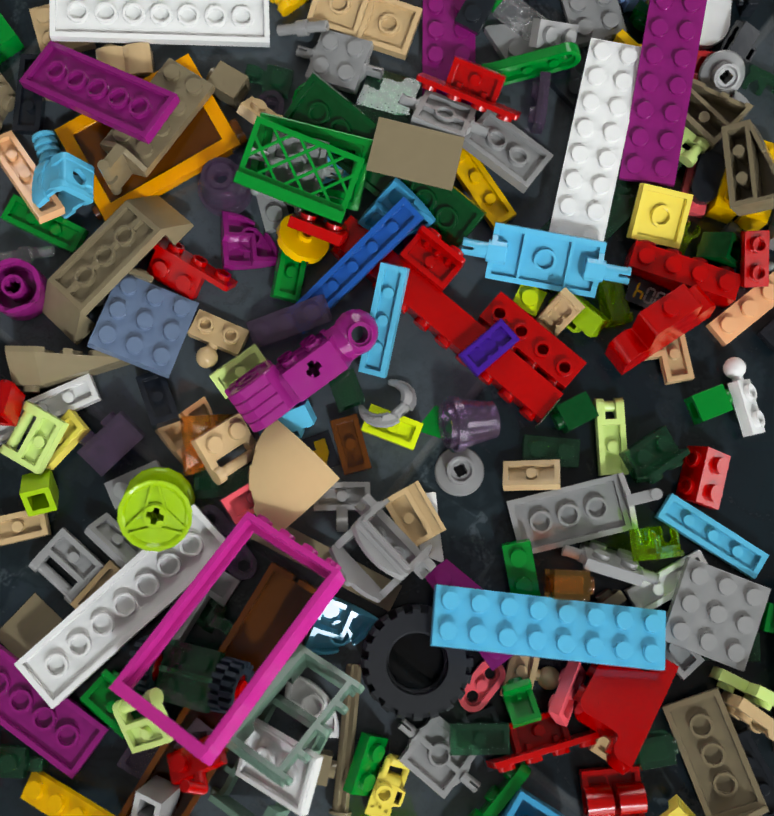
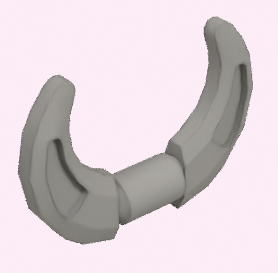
M389 379L388 385L400 391V404L390 413L379 414L372 413L363 405H359L358 409L361 418L367 424L380 428H388L400 423L399 419L409 410L413 411L417 403L415 390L410 384L402 380Z

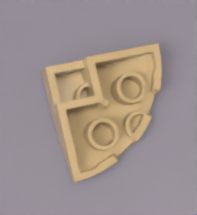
M276 420L263 430L255 444V453L248 471V488L252 494L253 510L256 517L259 514L265 516L273 523L272 527L279 531L281 528L286 529L340 478L302 440L280 421Z

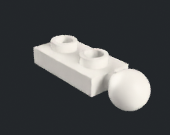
M731 357L725 361L723 371L733 381L727 384L733 398V405L742 435L747 437L766 432L764 428L765 418L756 402L757 391L754 385L751 384L750 379L744 380L743 377L746 372V364L741 358Z

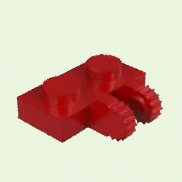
M305 210L290 215L287 225L290 228L336 246L346 243L349 231L342 229V224L332 220L324 222V217Z

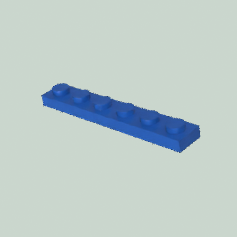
M402 197L285 315L302 334H307L424 217L406 197Z

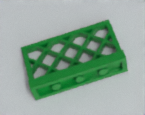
M257 116L233 182L341 224L365 159ZM263 125L273 129L277 140L261 146L257 138L260 126ZM277 131L287 136L280 138ZM292 137L299 139L304 151L288 157L282 142ZM256 141L259 148L252 151V148ZM304 142L314 146L307 149ZM279 144L286 159L270 166L263 150ZM318 148L326 150L331 161L315 168L309 152ZM261 152L267 168L258 172L247 169L246 165L249 157ZM331 153H334L341 157L334 160ZM306 154L313 170L297 176L291 160ZM343 159L357 162L354 173L342 179L336 163ZM288 162L294 178L283 183L276 179L272 169ZM333 165L339 180L324 187L317 171ZM270 171L272 178L262 174ZM314 173L321 189L309 193L303 190L299 179ZM351 179L347 189L344 181ZM296 181L299 189L288 184ZM340 183L345 192L342 205L330 201L326 192L327 189ZM323 192L326 199L316 196V194Z

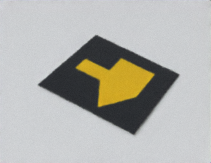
M329 430L302 439L330 468L340 465Z

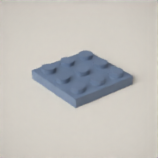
M127 274L111 290L90 336L87 347L169 378L199 303Z

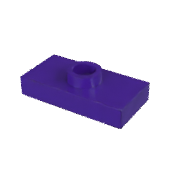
M500 319L464 349L458 357L478 377L520 339Z

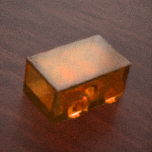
M545 569L544 597H551L557 600L590 601V594L593 595L595 590L594 577H590V571Z

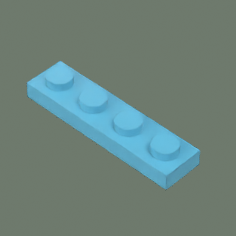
M386 262L380 263L370 315L375 318L378 325V338L372 349L361 355L358 372L381 378L387 377L410 268Z
M673 493L668 494L655 516L664 524L750 579H756L769 557L767 553Z

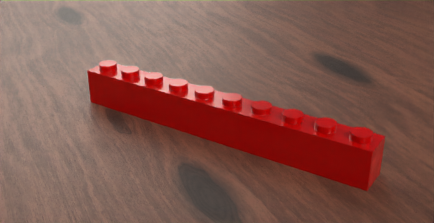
M352 215L342 224V229L349 231L346 243L341 246L330 243V248H332L330 252L338 260L369 231L359 225L358 220ZM392 250L365 276L373 283L371 285L372 288L375 290L381 262L410 268L401 313L405 314L407 312L410 314L418 328L424 332L429 330L436 336L434 340L438 345L446 350L449 347L457 354L455 358L463 366L467 367L458 355L486 332L487 329L446 294L400 259L399 255ZM511 349L478 376L486 385H494L499 390L498 395L508 403L514 402L520 407V414L531 422L534 419L538 423L563 395L560 390Z

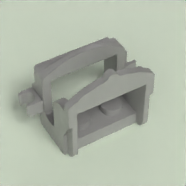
M366 494L354 506L361 517L332 545L329 553L332 560L342 568L340 572L346 580L344 585L351 586L364 597L379 603L412 571L419 578L423 579L436 567V564L428 556L433 546L429 544L421 551L382 510L390 500L386 498L384 501L376 502L371 495ZM354 537L369 560L386 574L394 577L383 589L374 582L343 548Z

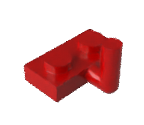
M210 735L199 739V741L204 744ZM184 747L167 754L171 784L179 785L180 791L184 793L205 795L209 790L206 773L228 763L225 747L211 767L199 760Z

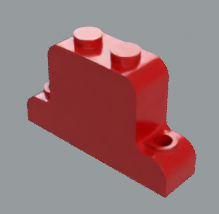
M665 659V671L590 664L585 673L586 676L590 677L586 685L580 684L573 697V700L577 701L574 707L576 719L609 740L605 750L607 762L611 768L622 775L632 768L679 666Z

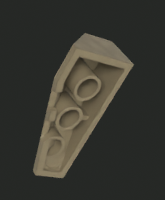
M5 346V355L12 382L18 388L23 389V393L40 394V389L50 390L88 373L95 376L130 365V363L97 350H90L88 355H83L82 351L73 350L72 348H63L60 350V353H55L51 350H45L43 346Z

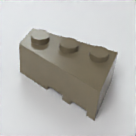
M693 78L685 127L695 135L705 138L710 145L706 152L712 151L722 141L721 127L741 122L754 105L747 102L744 104L729 97V94L723 91L721 93L705 86V83Z
M750 119L721 127L730 208L738 216L774 209V159L760 132Z

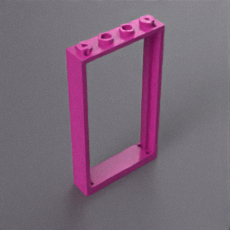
M248 511L109 687L115 694L210 767L346 581L340 572L342 568L338 563L328 557L326 560H323L317 556L318 552L309 544L303 543L301 546L294 541L295 537L287 530L281 528L278 531L272 527L273 523L261 514L256 517ZM255 533L323 577L324 581L203 744L138 694L133 688L249 538Z

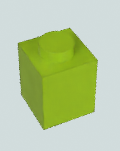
M51 468L44 470L42 475L34 472L22 475L19 494L28 517L56 511L58 509L59 489Z

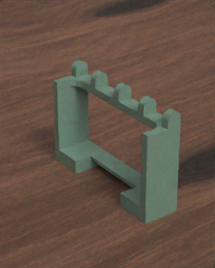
M300 643L229 740L226 747L281 788L284 785L290 786L293 779L287 772L297 759L306 764L309 762L311 756L304 750L317 734L327 739L330 732L324 727L325 723L335 711L345 715L349 709L342 703L348 695L354 697L356 693L362 694L365 687ZM308 667L340 688V690L280 766L277 767L244 742L255 730L253 725L255 720L288 681L293 684Z
M280 693L275 696L258 717V719L268 724L276 707H278L308 728L317 719ZM325 724L324 727L327 728L331 734L333 729ZM317 734L307 747L320 755L329 736L327 739H324ZM238 757L234 766L230 763L224 764L222 769L229 776L221 789L215 786L212 787L208 800L229 816H256L229 796L239 778L235 775L240 758ZM276 801L275 805L267 807L263 816H288L290 810Z

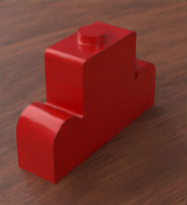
M682 284L642 310L637 315L633 327L623 331L609 343L605 355L619 373L623 375L708 319L715 310L716 305L698 284L689 289L685 284Z

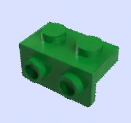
M105 669L96 682L80 697V701L117 735L124 739V735L112 710L113 704L122 698L109 689L119 676V673L115 670L110 673ZM137 710L131 712L133 719L143 717Z

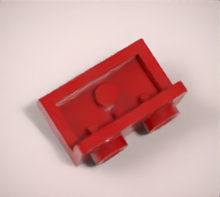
M421 225L414 238L399 254V258L443 292L463 268L466 259L459 248L454 245L449 246L441 240V235L431 227L426 228L424 225Z
M770 230L740 231V239L742 240L740 286L743 288L769 286Z
M687 446L676 496L684 501L693 502L709 509L719 510L731 456L707 446Z

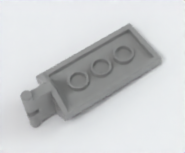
M622 472L562 487L561 490H550L506 501L516 541L530 539L532 552L535 554L563 547L564 544L572 545L637 529L638 522L635 505L659 500L662 498L663 492L659 488L631 494Z

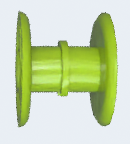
M153 467L138 473L130 480L118 506L117 522L122 535L132 545L145 551H163L176 546L186 537L192 525L193 511L191 506L195 504L192 486L181 473L170 468Z

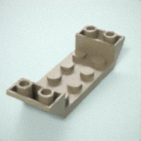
M159 195L126 200L47 280L42 312L71 341L78 345L95 328L96 324L87 316L89 312L163 237L176 245L194 225Z

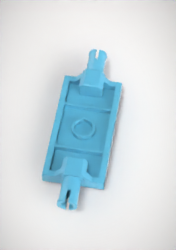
M495 222L492 240L489 239V242L464 237L461 249L464 255L485 258V262H487L485 278L558 292L566 287L572 294L595 298L599 282L602 283L603 280L628 285L630 280L628 276H631L632 270L631 267L607 264V261L604 260L607 246L606 241Z

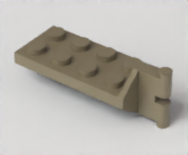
M171 58L165 62L150 83L176 93L180 102L150 144L114 128L111 129L100 143L101 148L108 155L97 163V167L113 195H119L122 192V187L132 174L143 177L149 176L215 92L212 83Z
M718 687L662 705L705 815L761 816L769 812Z

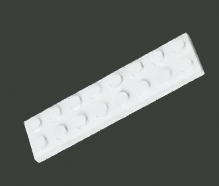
M49 0V36L51 41L145 42L149 44L270 47L269 0Z
M596 38L590 39L550 222V232L604 241L630 120L642 48L640 46Z
M195 504L191 506L193 511L192 525L182 541L176 546L163 551H140L14 663L51 709L57 707L188 588L226 538Z

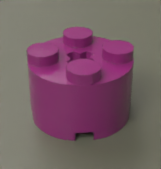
M8 258L1 260L0 312L13 320L20 321L30 320L39 316L44 306L47 278L32 264L22 259Z

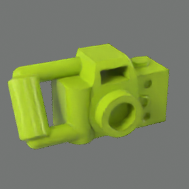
M557 293L556 295H554V296L548 301V303H550V302L558 295V293ZM573 294L585 308L572 320L567 328L572 333L583 331L589 337H597L609 319L583 296Z

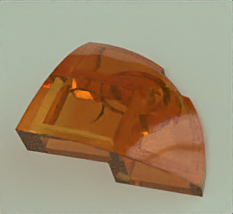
M234 414L199 415L180 418L183 438L181 452L184 476L193 475L206 469L190 441Z

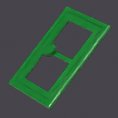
M261 112V118L311 138L330 142L332 146L356 151L355 155L365 159L347 209L359 211L367 175L366 166L373 139ZM261 125L257 138L261 146H265L272 141L273 129ZM255 141L254 148L258 149L259 147ZM252 159L250 170L258 172L265 169V162ZM353 162L351 175L354 173L357 162ZM332 188L327 189L326 192L330 201L342 205L345 192ZM320 192L319 197L326 199L323 192Z

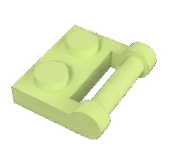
M26 400L22 407L24 411L17 426H15L7 443H3L0 447V453L32 472L42 475L69 424L40 406ZM34 416H36L37 418H36L35 422L33 423V425H32V427H31V429H30L28 435L26 436V438H25V440H24L22 446H21L20 449L18 450L17 447H18L19 443L21 442V440H22V438H23V436H24L26 430L28 429V427H29V425H30L32 419L34 418Z
M159 688L149 689L144 695H141L168 716L162 704L164 695ZM123 699L113 704V714L132 754L164 745L174 740L145 716L133 719L131 712L136 709Z

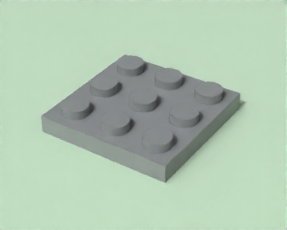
M686 557L666 615L665 642L744 672L771 589L693 558Z

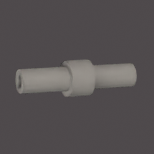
M308 19L296 20L293 24L277 26L278 36L297 35L298 37L310 36L311 33L329 31L328 20L309 22Z

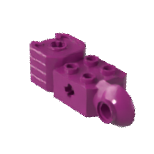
M351 309L342 313L336 320L335 325L328 330H321L316 336L311 334L305 337L299 343L301 346L294 352L289 350L278 357L276 365L270 360H266L235 380L225 390L228 399L235 405V408L242 415L246 423L249 424L253 432L267 428L300 401L303 402L347 370L355 358L372 349L378 338V325L375 318L361 309ZM357 326H361L363 329L362 337L358 340H353L351 336L352 330Z

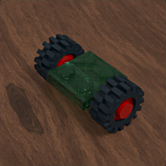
M149 636L141 637L139 642L134 644L135 650H131L129 653L131 659ZM171 639L133 689L146 692L156 687L163 692L164 702L203 713H210L211 710L226 714L254 676V671H252L254 667L250 662L225 657V652Z

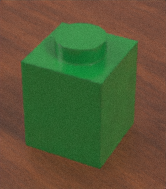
M723 384L684 399L694 425L734 410L731 393L724 388Z

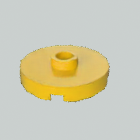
M290 215L284 217L277 227L276 233L278 235V245L285 255L300 263L305 261L308 264H314L321 261L329 250L330 243L288 227Z

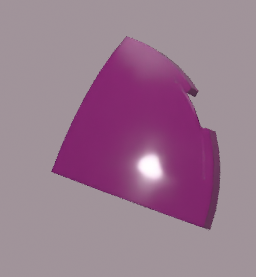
M222 211V269L248 270L275 266L278 249L268 233H265L263 236L258 229L254 228V221L237 213Z

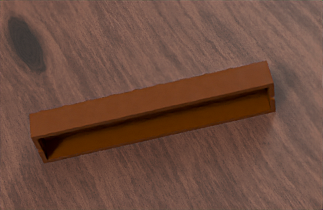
M272 562L203 676L212 678V673L216 672V665L220 664V660L225 657L250 662L254 667L252 671H254L255 675L318 588L302 578L298 582L294 581L297 575L276 562ZM199 681L175 721L186 731L196 718H199L214 730L225 715L209 709L210 706L207 704L209 700L207 693L210 691L208 683ZM173 740L159 747L118 816H131L136 791L155 775L171 781L167 754L176 750L174 746L177 741ZM225 746V751L227 754L229 749ZM218 768L206 773L208 784ZM180 791L176 813L172 816H190L202 795Z

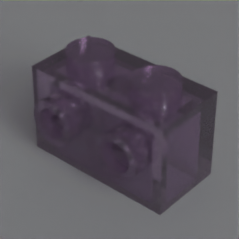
M123 410L117 415L112 411L100 422L103 428L96 435L90 431L79 442L83 447L77 453L101 477L146 435Z

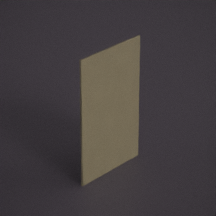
M379 117L366 170L452 191L465 137Z
M34 593L1 627L0 642L20 659L61 623L63 619Z

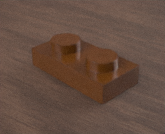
M357 414L331 420L330 424L344 475L371 469Z

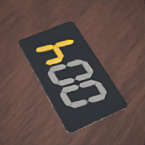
M632 275L625 300L647 308L671 291L636 275Z

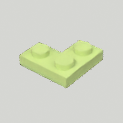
M713 666L709 676L718 680L717 687L730 693L737 690L743 693V697L749 702L768 711H771V708L774 707V692L751 683L723 668Z

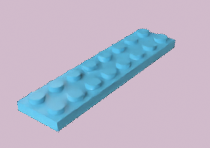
M438 584L434 586L430 646L665 671L666 611Z

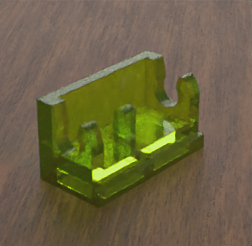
M605 280L602 283L599 282L596 297L601 313L609 319L605 327L608 328L632 322L634 315L633 312H630L628 302L625 300V291L622 283Z
M661 526L629 529L633 562L684 556V550H681L679 534L675 528H670L671 540L669 542L664 541Z

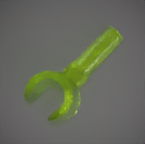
M687 220L684 230L685 235L679 249L682 255H684L691 240L698 237L701 233V228L698 224L692 233L687 232L691 224L690 220Z

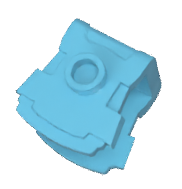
M60 152L51 157V161L45 160L39 163L34 170L32 181L33 203L41 208L50 201L49 198L59 192L58 198L63 204L66 213L61 215V217L69 218L76 213L79 207L89 205L94 201V166L68 152Z

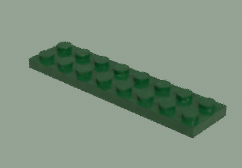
M316 73L310 75L283 115L284 118L370 139L374 138L377 126L373 119ZM336 147V148H339V149H341V150H344V151H346V152H349V153H352V154L355 155V152H356V151L349 150V149H344V148H340V147ZM331 153L334 160L341 157L339 155ZM343 159L336 163L351 175L354 161ZM367 171L364 187L378 197L394 177ZM400 179L435 217V222L429 227L435 229L441 235V240L449 246L454 245L460 248L464 237L468 238L486 215L482 208L455 186L450 191Z

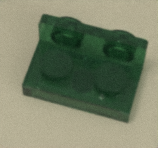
M661 426L619 455L635 483L648 482V484H653L664 477L662 473L666 470H673L684 463L682 459L688 456L690 451L688 448L679 450L667 427Z

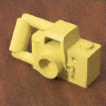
M389 753L385 757L382 767H379L376 782L368 798L364 814L370 816H390L392 807H400L406 794L404 786L410 770L397 760L400 755ZM390 766L401 768V774L390 771ZM397 792H401L399 800H395Z

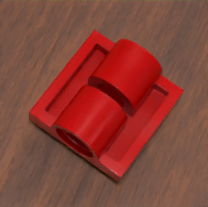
M633 764L632 768L624 775L611 767L579 769L584 816H645L648 810L645 787L641 782L640 769L637 764Z

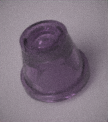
M216 157L209 160L202 168L198 183V194L202 204L208 211L218 216H221L222 211L241 213L249 205L253 196L249 188L233 182L239 165L225 157ZM220 176L227 178L223 183H218L217 179Z
M458 396L446 397L438 410V426L442 442L452 453L464 452L467 447L497 438L500 432V417L493 401L460 399Z

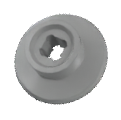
M731 50L714 52L702 63L698 74V81L705 83V86L720 93L723 91L731 96L735 90L737 91L744 81V61L739 54ZM726 70V72L728 73V77H726L722 81L720 79V75H722Z
M453 447L444 451L437 459L434 469L435 479L440 488L446 493L459 497L467 496L480 487L484 478V466L480 457L471 449ZM463 465L466 474L458 477L454 468Z

